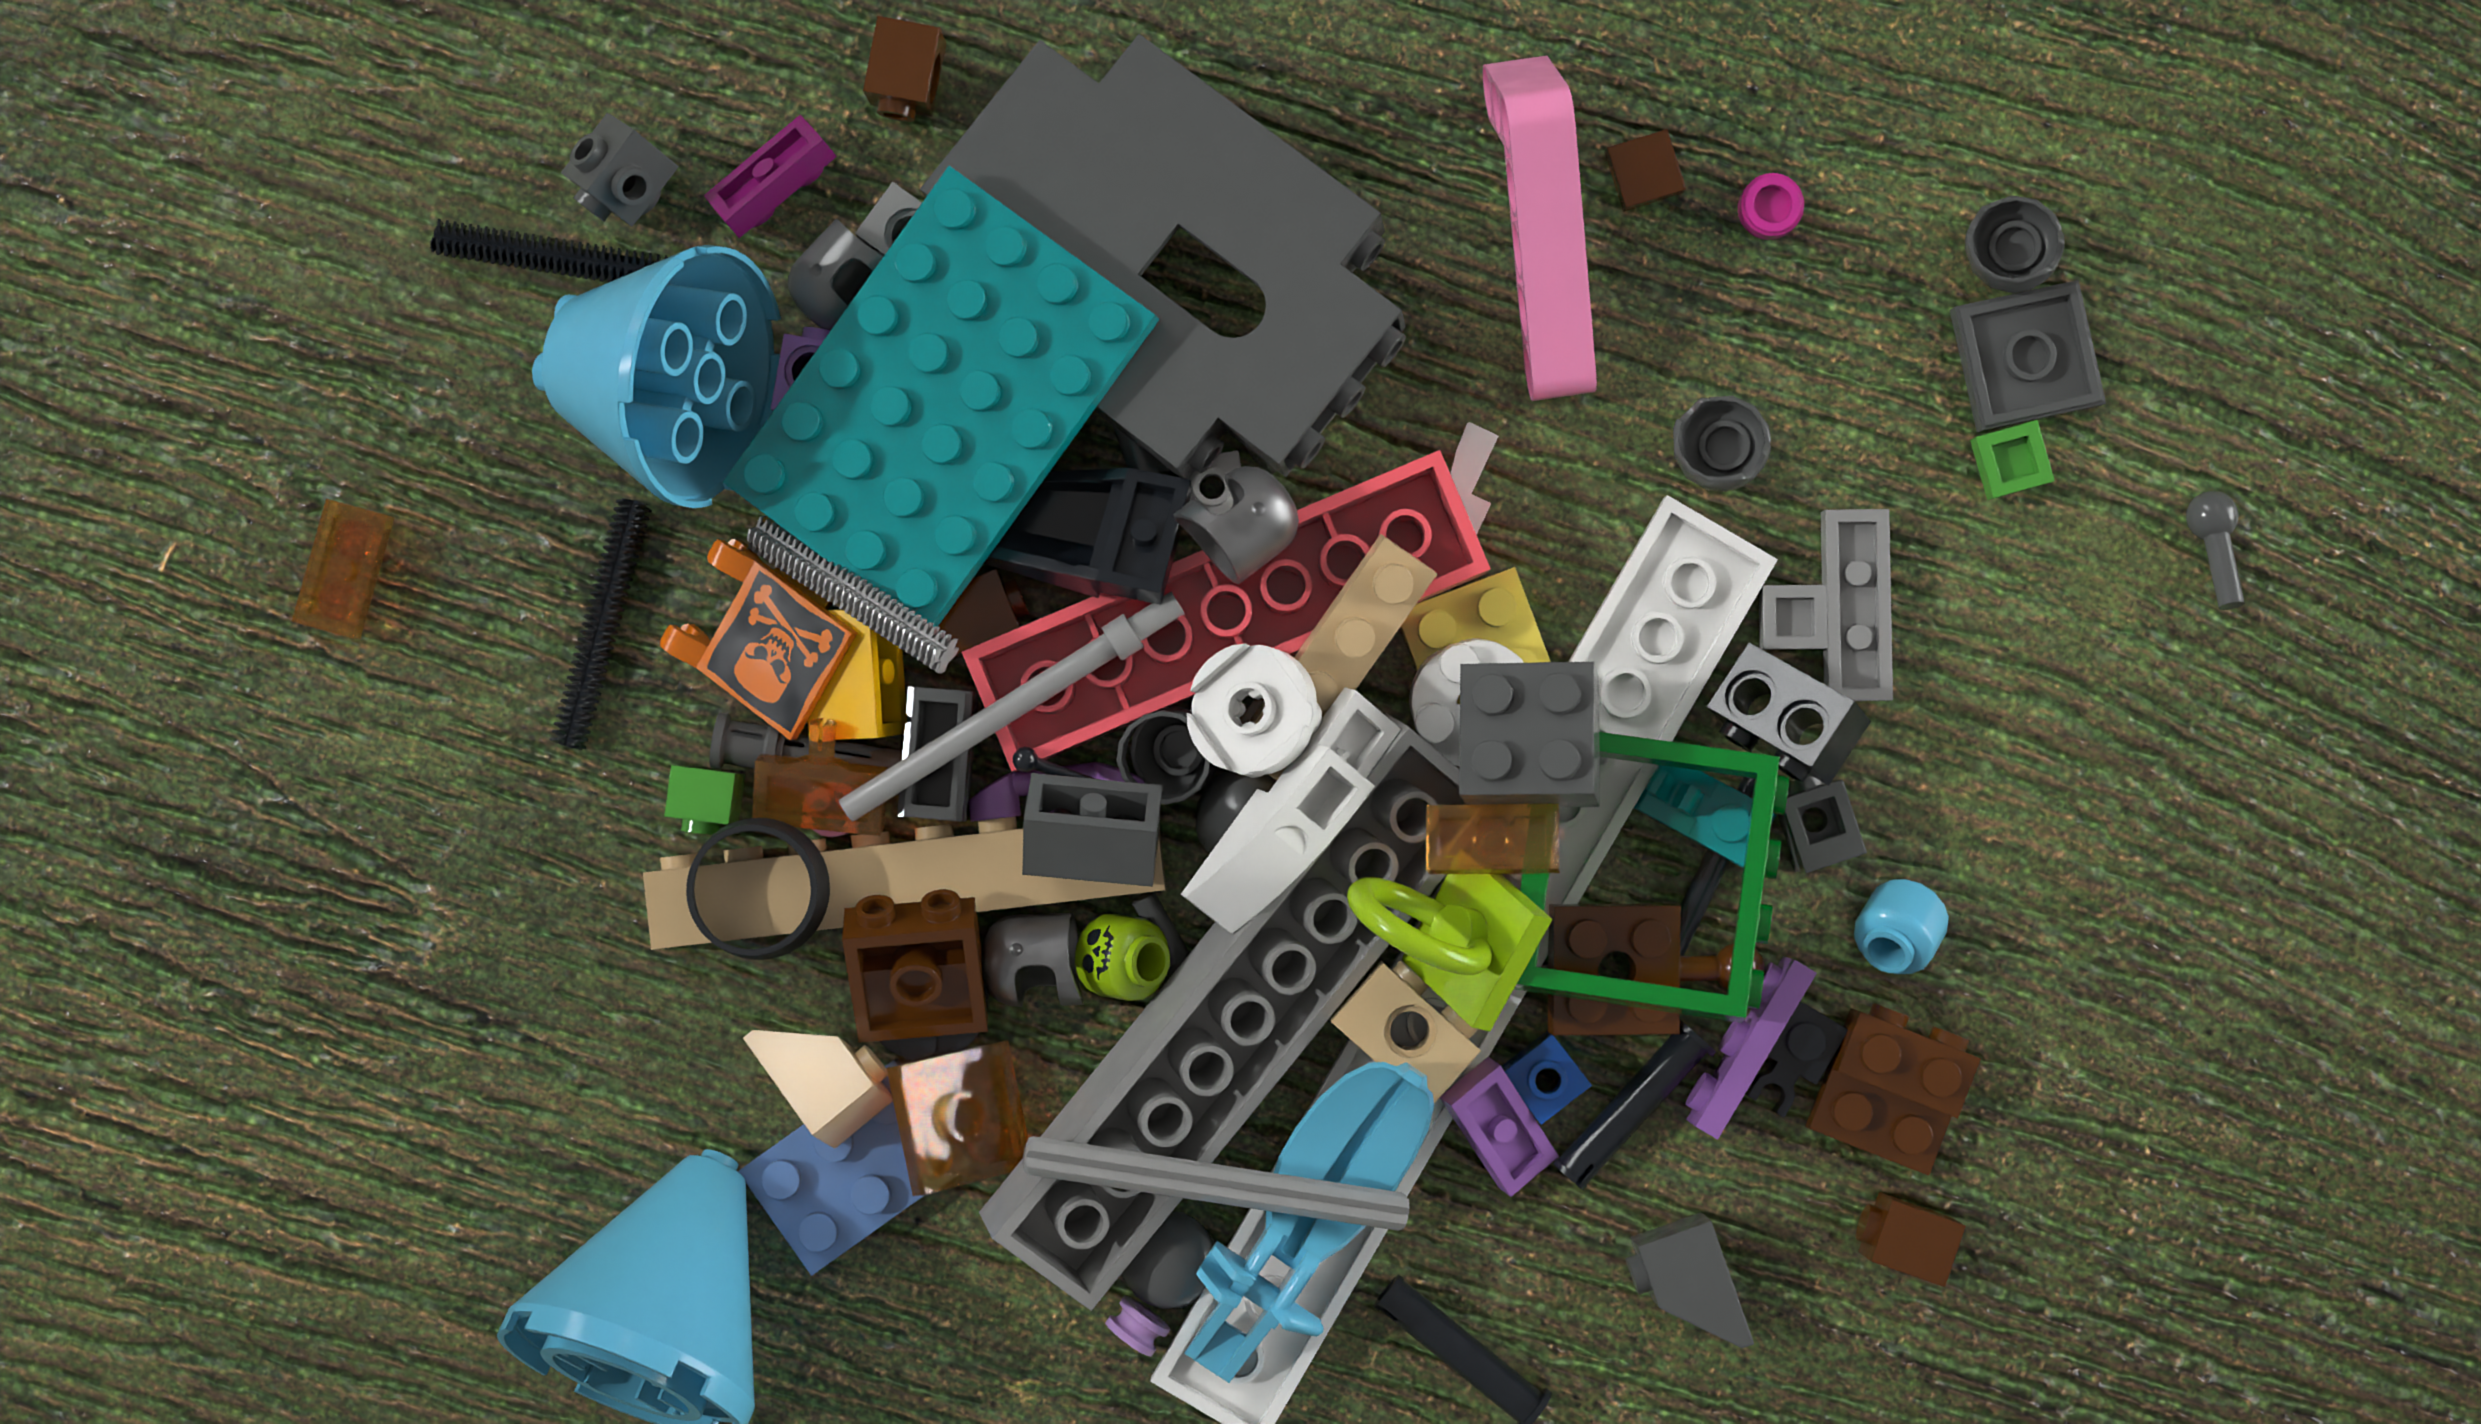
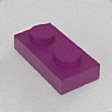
M799 115L703 196L736 236L740 238L751 228L765 223L773 215L775 208L800 187L813 183L821 175L824 167L837 156L809 123Z

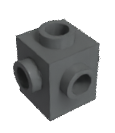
M607 112L593 132L585 135L576 143L571 152L570 161L561 174L580 188L573 199L597 218L605 222L609 215L613 213L633 227L640 216L648 213L656 205L661 195V189L679 166L638 132Z

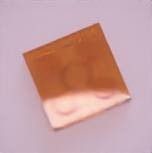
M1008 1040L886 1068L913 1196L927 1195L1010 1173L1023 1159L1025 1145L1028 1141V1133Z

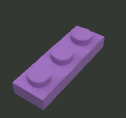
M1784 956L1778 966L1770 962L1765 967L1759 1009H1751L1745 1021L1742 1023L1732 1022L1719 1045V1051L1725 1055L1712 1076L1706 1072L1700 1076L1687 1098L1686 1105L1692 1108L1686 1118L1687 1121L1717 1140L1719 1139L1817 974L1816 972L1798 961Z

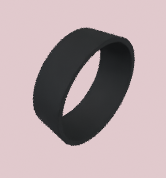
M770 818L743 819L721 828L699 850L692 862L687 877V904L698 929L720 949L745 959H772L796 950L818 929L829 903V874L820 851L799 829L785 822ZM746 831L765 832L787 842L802 858L810 878V902L800 925L781 942L761 949L737 948L716 938L704 924L695 901V878L703 856L713 845L725 837Z

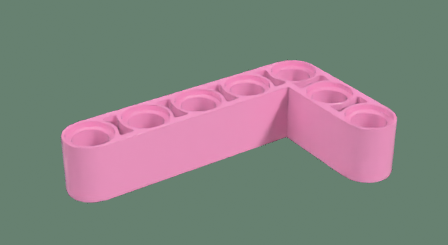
M1548 56L1484 64L1483 88L1489 120L1504 145L1522 346L1529 395L1532 401L1593 393L1596 391L1597 386L1576 123L1571 92L1568 84Z

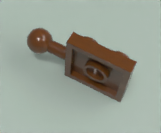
M1674 903L1549 904V916L1553 920L1549 925L1548 969L1599 976L1598 967L1603 957L1611 952L1620 951L1626 955L1630 964L1629 974L1625 980L1680 988V981L1717 980L1721 987L1728 990L1734 943L1722 948L1716 956H1680V905ZM1755 949L1752 969L1764 970L1765 973L1764 960L1759 951ZM1548 994V1032L1552 1035L1679 1034L1680 1014Z

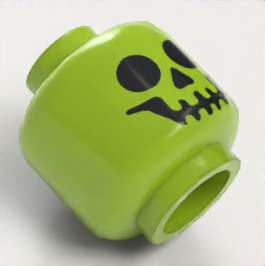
M1104 914L1090 921L1081 932L1075 948V966L1079 979L1088 990L1109 998L1126 1001L1143 1000L1154 994L1163 983L1170 967V951L1166 936L1158 925L1145 918L1120 914Z

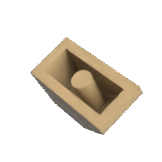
M752 1030L743 1037L746 1044L811 1135L834 1149L895 1100L882 1082L889 1075L887 1069L866 1045L857 1050L838 1036Z

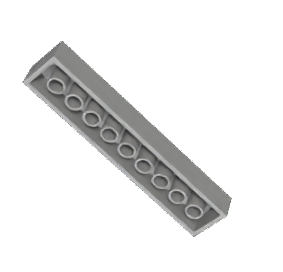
M1385 713L1384 715L1401 730L1366 779L1375 787L1354 815L1306 870L1250 921L1233 934L1226 931L1216 922L1212 925L1041 1137L1212 1163L1389 945V943L1369 930L1349 907L1347 892L1350 885L1360 878L1376 877L1397 882L1429 896L1449 872L1460 850H1467L1500 808H1468L1459 795L1460 769L1409 726ZM1384 906L1406 923L1411 918L1407 914ZM1022 1159L979 1211V1214L994 1241L1092 1311L1183 1198L1028 1175L1024 1172Z

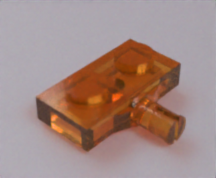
M815 718L809 721V755L796 758L760 754L756 759L752 818L775 819L798 828L873 836L881 835L885 824L886 801L852 822L842 809L839 799L887 770L888 767L853 764L840 758H835L837 727L835 720L827 719L824 726V718Z

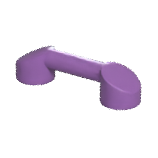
M1090 762L1063 766L1096 779L1125 782L1121 777L1119 768L1109 764ZM1036 770L1026 773L1020 771L1010 772L993 781L969 800L970 822L1021 816L1019 797L1028 796L1031 773H1044ZM1130 772L1138 783H1144L1141 777Z

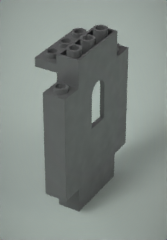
M1140 34L1137 35L1100 83H1097L1043 41L1039 40L920 188L925 197H927L947 167L951 166L1160 319L1094 411L1180 478L1189 479L1195 470L1203 473L1214 463L1223 449L1224 442L1220 438L1225 432L1243 444L1253 461L1271 475L1278 471L1284 477H1287L1295 465L1301 469L1305 468L1315 458L1325 442V437L1321 435L1322 431L1336 414L1344 418L1354 409L1366 389L1361 382L1376 364H1379L1381 367L1389 364L1399 352L1406 339V336L1401 333L1406 327L1402 310L1353 274L1356 268L1361 271L1366 270L1377 258L1385 244V239L1381 237L1385 232L1381 213ZM1179 228H1182L1261 289L1265 296L1266 310L1261 323L1252 332L1237 338L1220 336L1141 277Z

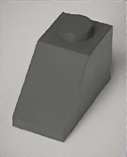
M1702 1212L1630 1237L1636 1255L1625 1259L1638 1295L1649 1292L1651 1299L1660 1309L1740 1348L1754 1344L1713 1224Z

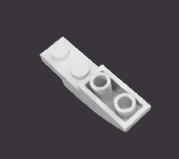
M1344 687L1323 716L1319 729L1311 735L1305 750L1295 761L1286 767L1269 792L1260 789L1254 792L1181 895L1226 931L1232 934L1277 898L1304 872L1354 815L1375 787L1366 779L1398 735L1401 728L1356 690Z

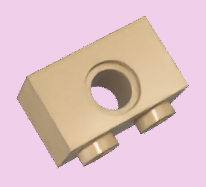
M1380 960L1330 1017V1021L1375 1062H1386L1394 1066L1407 1062L1427 1075V1086L1433 1094L1435 1103L1481 1052L1470 1040L1477 1029L1467 1024L1449 1005L1439 1013L1421 997L1429 986L1403 962L1399 961L1391 970ZM1408 1011L1421 1014L1426 1021V1033L1423 1039L1413 1046H1402L1394 1042L1390 1032L1394 1019L1399 1014Z

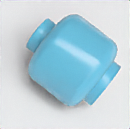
M1893 879L1877 886L1870 895L1855 921L1854 939L1859 951L1878 970L1893 974H1913L1924 969L1934 957L1947 933L1949 916L1944 903L1931 889L1921 883L1908 879Z

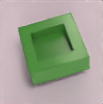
M2038 420L1981 435L1970 440L1987 501L2055 481Z

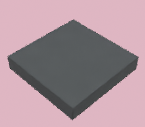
M2079 280L1960 305L1950 310L1977 433L2106 404Z

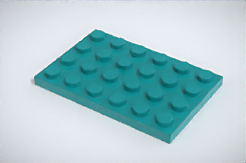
M948 166L726 476L723 483L822 558H826V561L829 563L833 561L834 567L838 564L841 565L840 571L847 568L846 575L849 572H854L853 577L861 576L860 581L866 579L867 584L872 583L873 588H879L878 592L884 591V596L890 595L891 599L897 600V603H903V607H909V611H915V615L920 614L921 619L926 618L927 623H934L933 627L939 626L1160 319L954 168Z

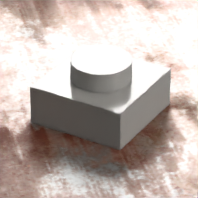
M1763 585L1759 591V648L1762 650L1828 649L1827 585Z

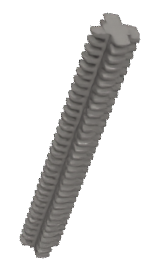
M760 516L756 527L749 528L747 541L750 543L747 549L752 550L758 556L763 557L764 560L769 561L770 564L780 568L781 571L786 572L787 575L792 576L793 579L798 580L805 587H809L810 590L815 591L816 594L821 595L822 598L827 599L834 606L850 614L851 617L856 618L863 625L869 626L870 629L875 630L876 633L881 634L882 637L887 638L888 641L893 642L894 645L899 646L900 649L905 650L906 653L911 654L912 657L917 658L918 661L923 662L924 665L929 666L935 672H945L949 661L954 658L959 650L958 647H955L958 641L957 638L951 640V634L945 636L946 631H939L940 627H933L934 623H927L926 618L921 619L920 614L915 615V611H909V607H903V603H897V600L891 599L890 595L884 596V591L878 592L879 588H873L872 583L867 584L866 579L860 581L861 576L853 577L854 572H849L846 575L847 568L840 571L841 565L838 564L834 567L833 561L830 563L826 561V558H822L784 528L779 527L776 522L773 523L772 519H767L768 516Z

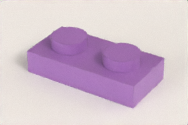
M1487 1057L1441 1095L1440 1099L1498 1188L1510 1197L1559 1157L1501 1065L1491 1058Z

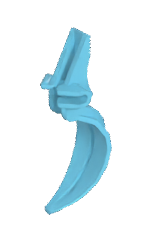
M1372 1062L1345 1074L1317 1099L1297 1124L1278 1157L1274 1173L1395 1191L1415 1160L1429 1130L1434 1109V1098L1427 1086V1075L1407 1062L1398 1066L1386 1062ZM1266 1211V1228L1246 1259L1217 1241L1203 1260L1196 1275L1219 1303L1184 1354L1230 1383L1271 1328L1275 1330L1279 1323L1282 1325V1329L1314 1337L1322 1334L1324 1328L1321 1319L1295 1303V1300L1316 1271L1319 1263L1343 1249L1366 1226ZM1271 1255L1292 1268L1288 1271L1279 1287L1259 1275ZM1243 1296L1264 1309L1247 1334L1225 1321L1233 1309L1237 1308Z

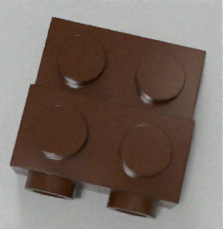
M939 889L927 893L921 899V902L894 904V901L888 896L871 895L861 899L855 907L844 908L842 942L859 1043L988 1032V1012L981 966V941L975 897L960 898L955 891Z
M1873 1003L1869 1014L1850 1008L1843 1026L1848 1029L1847 1034L1828 1065L1805 1127L1929 1176L1951 1117L1959 1118L1981 1058L1965 1052L1970 1040L1933 1026L1927 1038L1905 1029L1910 1017Z

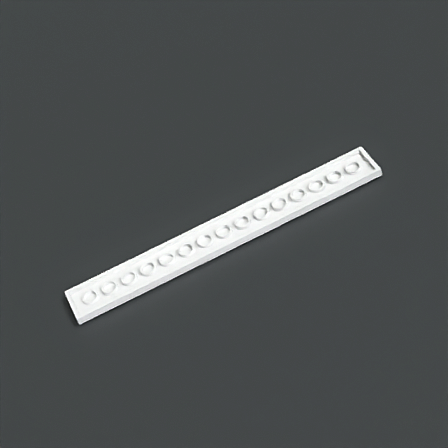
M1665 496L1568 661L1595 663L1599 675V732L1672 742L1778 559L1672 497ZM1600 757V807H1559L1545 913L1548 916L1549 904H1578L1658 765ZM1532 807L1500 808L1466 851L1481 855L1520 890ZM1447 874L1438 884L1431 898H1435ZM1417 920L1414 927L1416 929L1420 926L1421 921ZM1549 927L1540 941L1537 967L1542 966L1548 955ZM1399 951L1392 965L1390 966L1391 970L1396 966V964L1399 961L1403 962L1401 958L1403 957L1404 952ZM1430 987L1421 995L1439 1013L1448 1005ZM1515 989L1512 991L1490 1032L1477 1029L1470 1040L1481 1052L1449 1088L1489 1057L1527 991ZM1412 1011L1399 1014L1392 1022L1390 1029L1393 1041L1402 1046H1413L1419 1043L1426 1033L1425 1018L1421 1014ZM1349 1038L1305 1114L1317 1099L1345 1074L1368 1063L1375 1062ZM1440 1098L1434 1103L1429 1130L1417 1156L1395 1192H1402L1406 1197L1453 1119ZM1277 1162L1271 1170V1173H1274ZM1249 1208L1227 1248L1246 1259L1266 1228V1211ZM1366 1226L1343 1249L1319 1263L1316 1271L1295 1300V1303L1321 1319L1324 1330L1319 1336L1314 1337L1282 1329V1325L1279 1323L1275 1330L1271 1328L1234 1378L1228 1383L1184 1354L1219 1303L1205 1287L1200 1297L1194 1302L1156 1367L1150 1382L1222 1424H1275L1388 1229ZM1271 1255L1259 1275L1279 1287L1288 1271L1292 1268ZM1243 1296L1237 1308L1233 1309L1225 1321L1247 1334L1264 1309Z

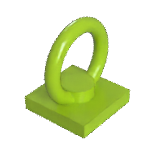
M1462 849L1434 899L1405 885L1376 877H1365L1354 881L1347 892L1349 907L1369 930L1390 945L1404 952L1401 960L1472 1028L1489 1032L1553 920L1481 855ZM1384 906L1421 921L1420 926L1416 929Z

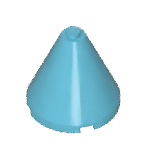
M709 1149L703 1150L701 1156L689 1155L508 1309L497 1334L501 1345L522 1363L542 1375H547L550 1367H553L564 1376L577 1382L574 1392L653 1424H719V1422L749 1424L755 1409L747 1201L746 1180L737 1172L738 1162L721 1152Z

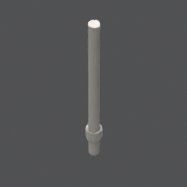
M1169 592L1163 596L1161 604L1152 603L1128 619L1124 614L1120 615L1101 627L1104 634L839 799L842 809L852 822L1113 658L1119 656L1121 660H1124L1144 647L1141 642L1142 640L1184 615L1183 609L1173 593Z

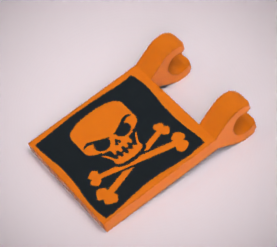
M717 539L708 552L707 560L718 570L743 582L739 592L711 641L704 631L694 624L686 623L681 628L672 624L666 628L661 637L660 646L675 658L697 668L787 739L797 740L855 639L857 632L765 564L756 553L747 549L749 545L744 541L731 539L727 543L725 540Z

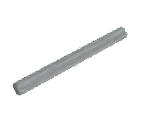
M1036 1136L1028 1138L1023 1154L1022 1164L1024 1172L1033 1176L1397 1231L1405 1228L1409 1214V1199L1402 1192Z

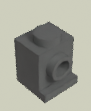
M1808 775L1803 783L1795 779L1789 781L1784 815H1777L1792 857L1790 861L1794 872L1809 873L1867 853L1843 779L1832 780L1829 786L1811 775ZM1812 807L1819 810L1823 817L1821 827L1815 832L1806 830L1802 822L1803 814Z

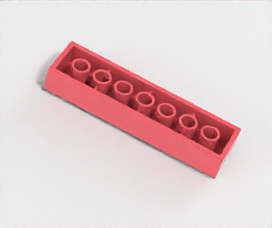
M1441 451L1433 452L1298 509L1299 522L1297 533L1292 542L1281 553L1240 584L1233 583L1203 550L1173 562L1164 596L1172 592L1185 614L1142 640L1141 642L1144 647L1126 659L1121 660L1119 656L1113 658L995 732L1011 771H1019L1013 764V755L1021 747H1030L1039 758L1048 760L1126 727L1143 715L1192 699L1195 693L1191 692L1190 689L1197 672L1210 657L1226 647L1239 644H1248L1250 646L1264 645L1288 653L1291 656L1296 655L1380 534L1437 573V576L1417 603L1485 575L1491 568ZM1100 593L1099 598L1092 596L962 651L984 707H988L1104 634L1101 627L1120 615L1124 614L1128 619L1152 603Z

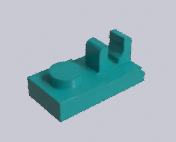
M1658 765L1635 804L1634 809L1744 868L1752 798L1702 771ZM1772 814L1771 824L1774 821L1777 814Z

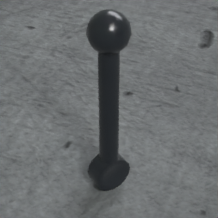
M1021 747L1013 755V764L1020 772L1026 773L1036 770L1047 775L1096 779L1041 759L1030 747Z

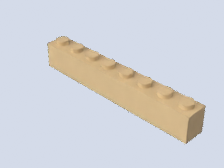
M1016 816L978 821L979 834L954 836L953 824L914 828L916 841L891 844L889 831L851 835L852 848L827 851L826 838L811 840L825 861L830 881L828 907L816 931L843 928L844 908L855 907L861 899L871 895H885L890 897L894 904L921 902V899L931 891L948 889L955 891L960 898L975 897L976 911L982 912L1163 891L1167 888L1160 826L1153 887L1022 875L1023 828L1017 829ZM787 843L789 856L763 858L762 846L724 850L725 863L703 866L699 864L695 878V901L704 924L716 938L723 942L792 934L807 912L811 886L807 868L802 858L792 846ZM698 853L661 857V870L643 873L651 950L712 943L696 926L687 904V877L692 862Z

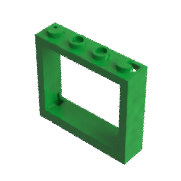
M1599 732L1600 757L1755 778L1727 995L1537 967L1540 943L1514 989L1742 1023L1746 1019L1747 1008L1759 1009L1762 997L1764 970L1752 968L1756 943H1768L1773 905L1761 904L1764 878L1776 879L1780 858L1781 840L1769 839L1772 814L1784 815L1788 796L1789 777L1778 775L1780 757ZM1532 807L1520 891L1544 912L1559 807Z

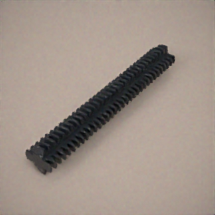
M438 219L434 235L430 241L431 252L436 250L437 255L444 252V256L452 254L453 258L459 255L460 259L467 256L468 260H472L475 257L477 262L483 258L484 263L490 260L491 264H495L498 261L499 265H503L506 262L508 267L514 263L515 268L522 265V269H526L529 266L530 270H534L537 267L539 272L545 268L546 273L553 269V274L561 272V275H565L568 273L570 277L576 274L577 278L584 275L585 279L592 276V280L600 278V281L603 282L607 279L608 283L661 261L660 254H657L656 260H653L652 253H649V258L645 259L646 254L641 252V258H638L636 250L633 252V257L630 256L628 249H626L625 255H622L621 248H618L617 254H614L615 249L611 246L609 253H607L605 245H602L601 252L597 244L594 245V250H591L589 243L586 244V249H583L584 244L580 241L578 248H576L574 240H571L570 247L567 246L568 242H566V239H563V244L560 245L558 238H555V244H552V239L549 236L547 237V243L544 242L545 238L542 235L539 237V242L536 241L537 237H535V234H532L531 240H529L527 233H524L523 239H521V234L516 231L515 238L511 230L508 231V236H505L506 232L503 229L500 230V235H498L496 228H493L492 234H490V229L485 226L484 233L480 225H477V229L474 231L475 227L469 224V229L466 230L467 225L463 222L461 223V229H459V224L454 221L452 228L449 220H446L445 226H443L444 222L441 219Z
M626 498L617 499L616 503L620 507H614L613 509L617 514L612 515L611 518L616 522L609 523V526L614 530H608L607 533L611 537L605 538V541L610 545L603 546V549L608 553H601L605 560L599 561L598 564L602 565L603 568L596 570L602 576L594 577L599 583L593 584L592 587L597 591L590 592V595L596 599H588V602L593 606L586 607V610L591 614L584 615V618L590 622H582L581 624L587 628V630H580L579 632L585 637L577 639L583 645L575 646L581 653H573V656L579 660L571 661V664L577 668H569V671L575 676H567L566 679L573 683L565 684V687L571 691H563L562 693L568 697V699L560 700L566 707H558V710L564 714L556 715L562 722H554V725L560 728V730H552V733L558 737L550 738L552 742L578 750L586 749L583 743L589 740L584 736L591 733L586 727L592 726L593 724L589 720L595 718L590 712L597 711V708L592 704L599 703V700L595 697L601 696V693L596 689L603 688V685L598 681H605V677L601 674L608 671L602 666L610 664L604 658H611L612 655L607 651L614 650V647L608 643L616 642V639L610 635H618V632L613 628L620 627V624L614 620L622 619V616L616 612H624L625 610L619 606L627 603L621 597H628L629 595L623 589H630L631 586L625 582L633 581V578L627 574H635V571L629 566H637V563L631 559L639 558V555L633 551H641L642 549L636 545V543H643V540L638 536H645L646 534L640 528L648 527L642 520H650L644 513L652 512L650 508L646 507L648 504Z

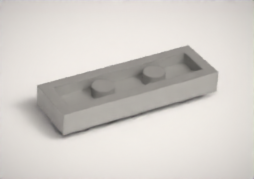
M1889 509L1824 510L1821 512L1822 585H1827L1828 649L1823 650L1824 684L1855 702L1892 701Z

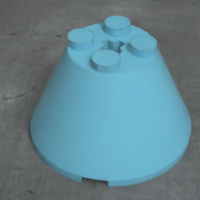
M702 245L692 247L578 296L569 294L560 298L555 307L554 319L545 338L543 353L537 356L533 364V382L538 390L546 392L552 407L562 418L656 497L677 506L689 508L707 507L713 505L711 498L724 489L732 490L723 483L724 479L773 412L771 410V403L780 354L774 353L771 320L778 321L781 319L778 305L767 279L756 264L746 255L737 250L722 246Z

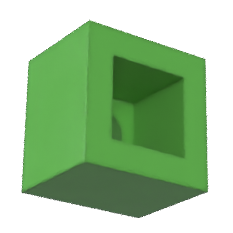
M671 765L664 817L682 819L681 831L713 835L720 830L721 824L729 825L739 821L745 774Z

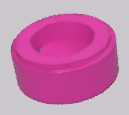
M1767 173L1753 179L1743 190L1738 201V216L1741 224L1751 235L1764 240H1774L1787 235L1799 223L1804 212V197L1801 189L1791 178L1778 173Z

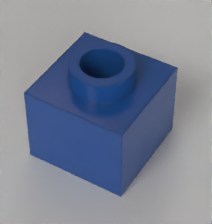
M1548 1030L1501 1066L1532 1115L1541 1125L1592 1086L1554 1035L1550 1034ZM1544 1068H1552L1558 1074V1083L1550 1091L1539 1090L1535 1083L1536 1075Z

